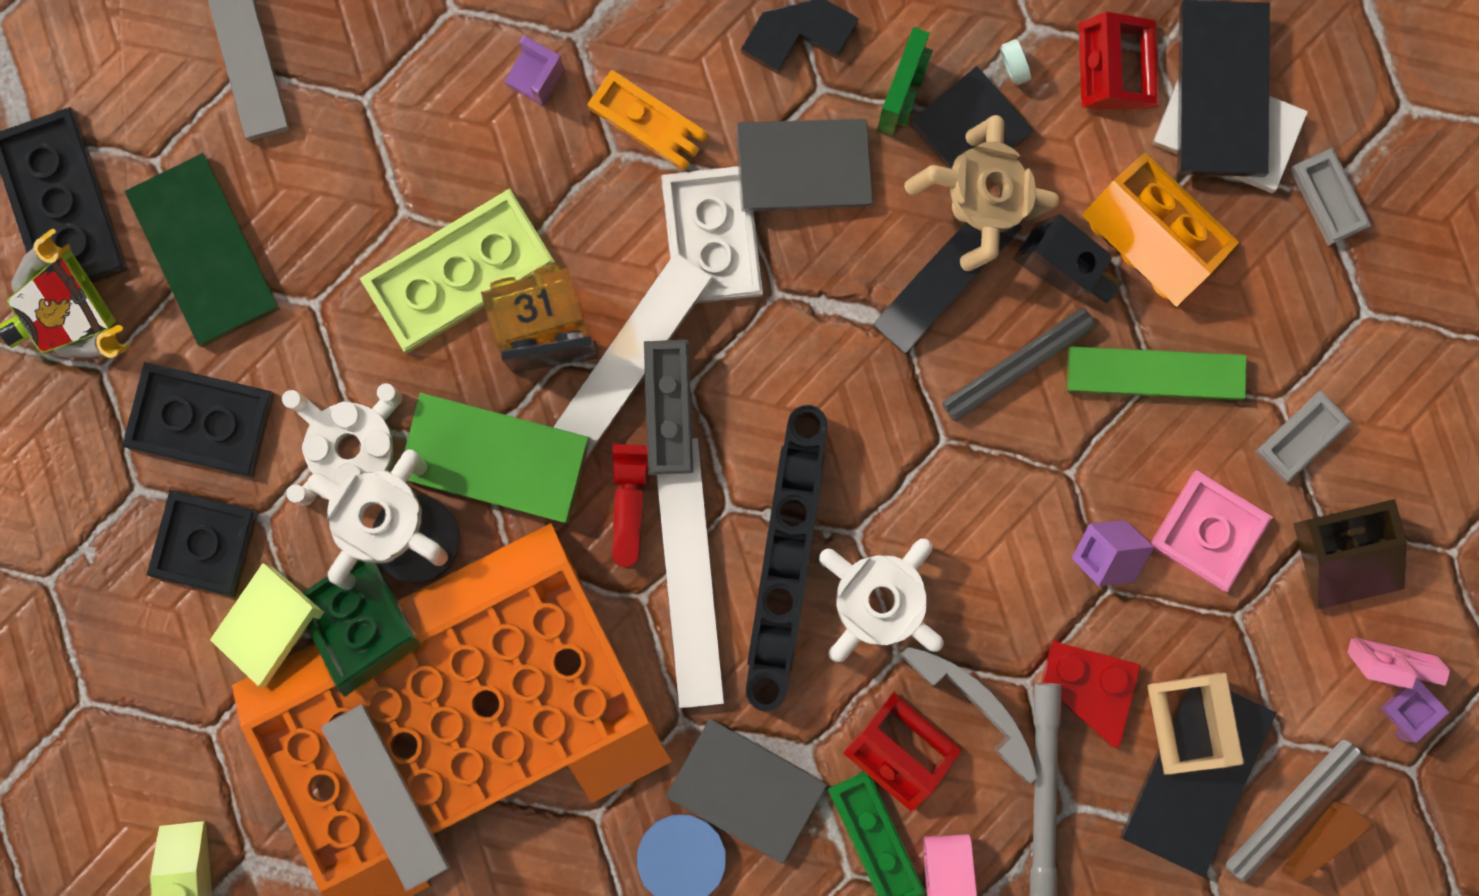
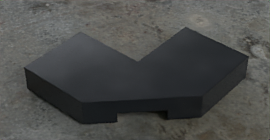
M809 0L769 10L761 14L743 44L741 53L777 74L780 72L799 38L837 59L856 28L859 18L828 0Z

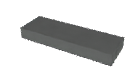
M688 340L644 341L648 475L693 473Z

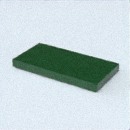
M204 153L124 191L198 346L204 347L280 310V306L220 182Z

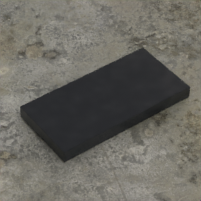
M1182 0L1180 3L1177 174L1266 177L1269 174L1270 3Z
M68 107L0 131V174L26 253L34 247L37 239L49 230L55 229L57 232L52 235L54 244L60 248L67 244L70 245V250L92 283L128 271L129 269L76 111Z
M1187 688L1184 690L1172 717L1180 762L1213 756L1201 688ZM1231 691L1230 696L1243 764L1164 774L1160 750L1158 749L1119 837L1204 878L1276 716V712Z

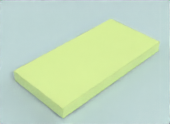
M508 189L362 276L360 280L402 350L408 354L556 264L514 194Z

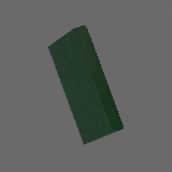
M357 560L350 571L356 579L355 585L351 589L344 590L326 576L303 592L306 597L324 612L320 619L313 617L307 628L337 690L344 697L421 646L415 631L378 563Z

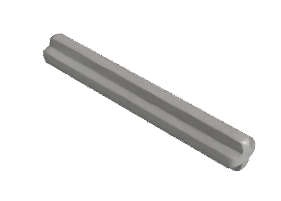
M1348 740L1340 741L1226 862V867L1230 873L1238 880L1247 881L1362 759L1360 750Z

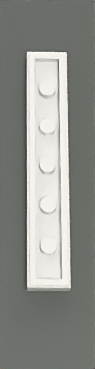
M677 252L674 253L554 425V428L591 437L585 461L645 376L643 342L670 340L712 280L709 274Z
M698 438L692 439L693 473L657 475L679 708L724 704Z

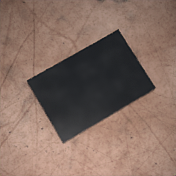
M144 362L122 447L253 478L275 393L269 390Z

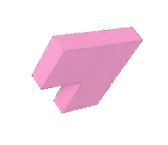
M1351 638L1347 651L1367 679L1413 689L1416 678L1446 686L1450 670L1438 656L1362 638Z

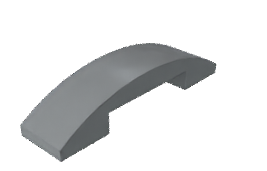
M905 647L899 653L930 686H934L945 675L1005 736L993 750L1025 782L1031 784L1037 778L1034 763L1022 733L1004 706L986 687L963 669L934 654Z

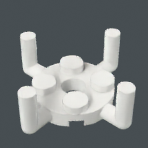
M385 383L378 387L377 396L380 400L372 409L357 403L341 402L321 411L294 390L286 391L282 396L283 404L298 413L310 424L302 444V452L312 474H322L340 485L343 481L354 475L358 476L363 473L380 470L391 473L389 468L394 454L393 436L385 420L402 402V394L392 385ZM345 436H357L361 443L359 454L353 459H343L338 452L339 442ZM308 481L303 486L292 485L287 490V498L291 502L303 506L310 505L318 496L309 488Z
M415 450L405 451L391 473L381 470L371 471L358 476L354 475L343 481L340 485L319 473L309 477V488L320 497L330 500L328 519L331 535L342 551L330 568L328 578L340 588L348 590L355 585V576L350 571L357 560L369 563H388L410 548L436 566H442L447 562V552L439 544L418 532L421 524L422 508L416 495L406 482L411 474L423 475L427 470V463ZM371 505H381L386 511V518L383 524L373 529L365 527L362 520L364 511Z
M928 539L916 541L903 559L895 556L875 555L864 558L854 565L850 564L832 549H825L818 557L820 566L829 569L841 579L836 594V607L840 620L846 628V631L829 649L828 654L832 661L843 662L846 660L860 641L872 645H891L905 640L910 635L919 641L924 650L928 652H937L942 649L944 644L942 637L922 622L926 613L927 599L922 578L917 570L932 552V543ZM877 587L889 589L894 596V605L887 613H877L869 605V595Z

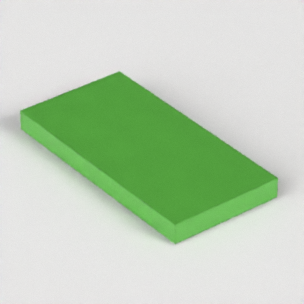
M420 393L405 451L415 450L426 461L427 470L420 476L411 474L408 481L563 523H569L591 437Z

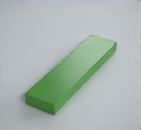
M1069 347L1067 392L1244 400L1246 392V355Z

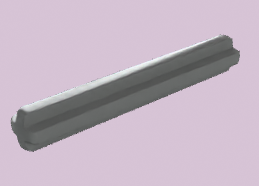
M1084 308L1079 309L945 399L942 405L947 415L953 421L959 420L1090 332L1095 327V322L1090 313Z

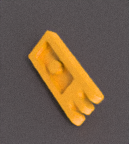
M612 69L587 104L590 111L682 171H685L690 163L684 157L677 154L678 150L681 149L692 157H695L700 150L686 138L691 135L696 140L705 143L709 137L705 130Z

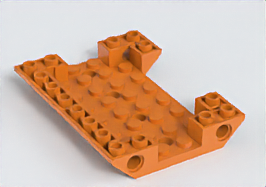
M552 523L398 600L421 646L346 697L337 690L315 643L286 657L265 688L259 687L249 677L232 685L240 727L323 896H412L431 886L428 879L406 891L321 729V726L361 704L366 706L432 834L567 765L590 802L593 803L672 762L632 681L630 682L590 604L591 600ZM568 648L575 650L581 658L579 670L570 676L561 674L555 664L559 652ZM484 690L494 692L499 699V709L491 717L481 716L475 709V698ZM402 732L412 734L417 741V751L409 759L399 757L393 748L394 739ZM320 774L328 775L335 783V792L327 801L319 800L312 792V782Z

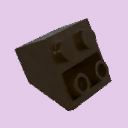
M1395 499L1293 523L1316 609L1405 589L1407 541Z

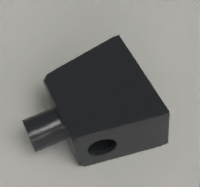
M1061 214L1036 223L1012 258L1072 298L1090 292L1104 303H1108L1118 292L1122 283L1105 271L1112 260V255Z

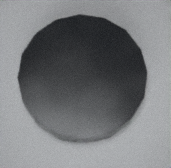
M416 495L422 508L421 524L418 532L439 544L447 552V562L442 566H436L427 558L408 548L392 561L379 563L384 572L400 581L423 583L441 576L450 569L459 554L461 535L457 521L447 506L431 497ZM385 508L381 510L376 518L373 528L381 526L385 521Z

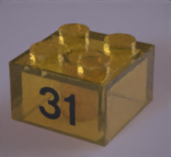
M559 265L545 266L533 271L534 277L518 282L515 277L502 278L490 283L491 289L481 292L494 343L500 351L511 350L510 343L516 340L536 338L538 345L556 342L555 335L562 332L582 331V335L589 333L576 284L568 267L560 269Z

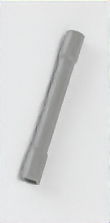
M1056 683L1034 684L1033 722L1036 729L1035 771L1037 778L1034 780L1033 864L1030 869V896H1057V869L1055 866L1057 765L1062 685Z

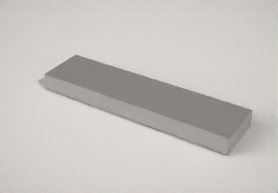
M208 0L245 138L248 142L289 131L290 126L255 0Z
M361 704L321 726L406 891L450 867L366 706Z

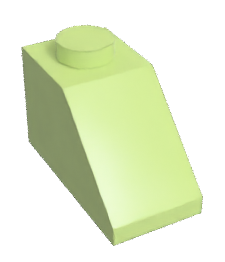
M206 821L159 826L150 874L152 896H212Z

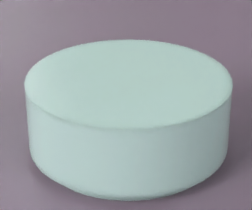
M1017 39L1002 44L1000 48L1001 56L1013 84L1020 85L1031 80L1028 63Z

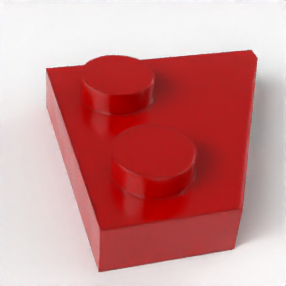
M1051 641L1041 683L1061 684V702L1082 722H1085L1101 736L1109 746L1120 747L1140 664Z

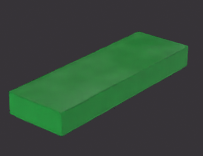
M862 771L827 788L877 896L925 895L926 892L872 778Z

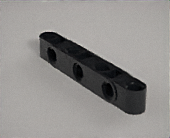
M813 405L799 406L790 414L784 445L781 446L747 662L749 669L746 682V697L749 703L760 711H772L783 703L787 691L789 672L792 671L825 460L824 446L827 433V419L824 412ZM802 416L813 417L819 424V432L811 438L801 437L794 428L796 420ZM790 502L800 504L806 512L805 521L798 526L787 525L780 515L781 508L785 504ZM782 589L790 594L792 607L788 613L777 615L768 609L766 599L774 590ZM761 678L773 679L778 685V696L769 704L760 703L753 696V686Z

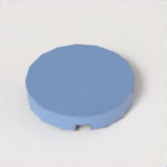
M673 814L656 821L645 832L637 850V870L643 885L654 896H709L719 886L726 869V850L720 834L706 820L692 814Z

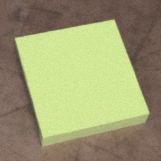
M262 563L210 640L259 687L265 688L312 618L320 619L324 612L275 568Z

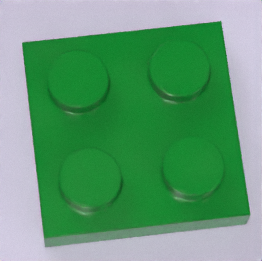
M916 27L912 28L884 102L877 132L893 137L897 124L906 127L918 90L911 87L912 85L921 87L933 53V49L926 47L930 32Z

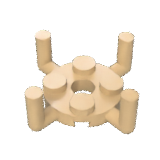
M998 115L991 116L966 133L967 142L975 147L959 155L955 159L952 169L931 165L906 180L904 185L906 192L912 196L921 193L934 184L949 187L953 201L952 212L959 221L967 222L974 228L982 231L981 246L960 258V265L965 271H972L997 258L999 254L1000 232L1015 227L1023 219L1026 221L1033 220L1056 208L1059 204V196L1055 192L1036 188L1034 176L1030 168L1025 170L1017 159L1020 155L1013 148L1004 144L1005 123L1003 118ZM987 177L994 179L995 183L999 186V198L992 196L986 188Z

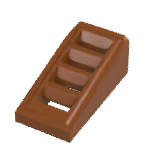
M1331 801L1281 868V873L1301 883L1366 834L1374 825L1348 804Z

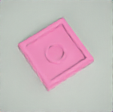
M1196 470L1190 476L1150 544L1157 552L1226 593L1231 588L1273 517Z

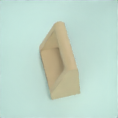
M1211 673L1147 685L1164 774L1243 764L1226 673ZM1200 687L1213 756L1180 762L1167 691Z

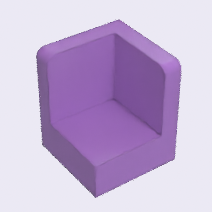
M523 35L519 41L522 53L504 82L507 87L544 107L565 72L560 55Z
M1127 521L1090 523L1071 559L1098 586L1131 583L1138 578L1154 547Z
M1418 678L1415 679L1413 689L1398 686L1400 690L1380 707V710L1398 728L1394 734L1400 741L1417 743L1449 713Z

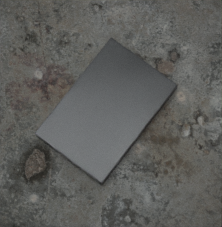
M866 119L740 122L736 124L741 212L867 208L873 204Z
M709 718L668 791L666 798L783 864L827 784Z

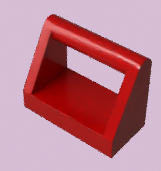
M1106 11L1078 23L1081 108L1098 110L1152 109L1159 107L1157 21ZM1121 33H1140L1142 93L1123 91Z
M893 691L850 742L843 754L912 812L933 793L962 749ZM889 712L893 713L943 756L931 772L925 769L878 728Z

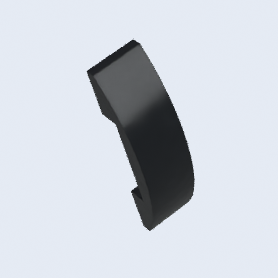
M966 222L872 325L904 355L989 264L988 262L972 271H965L960 265V258L964 254L981 246L982 231ZM1020 224L1007 231L1000 232L999 253L1023 228Z

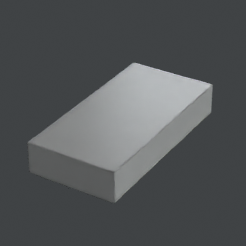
M1333 148L1290 168L1327 246L1371 226Z
M1320 390L1254 452L1284 483H1288L1352 422Z

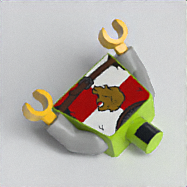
M55 229L49 230L37 239L34 247L24 255L11 281L14 294L7 299V302L15 316L0 324V336L10 348H14L31 338L41 353L53 350L60 357L91 358L104 355L108 358H113L130 349V344L121 345L117 341L116 333L122 331L123 327L116 325L110 328L116 322V319L73 255L70 245L67 244L60 248L54 244L52 235L57 232Z

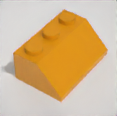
M1146 152L1114 179L1081 214L1098 236L1107 239L1121 253V257L1129 266L1138 269L1152 283L1154 290L1161 297L1169 299L1176 307L1216 269L1239 243L1234 236Z

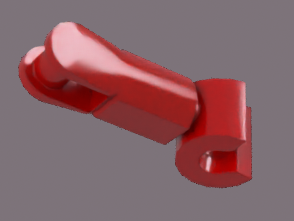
M612 444L613 484L621 485V489H615L613 528L615 530L613 532L612 558L617 565L630 567L636 564L640 556V530L642 529L644 490H639V486L647 487L651 475H648L647 446Z

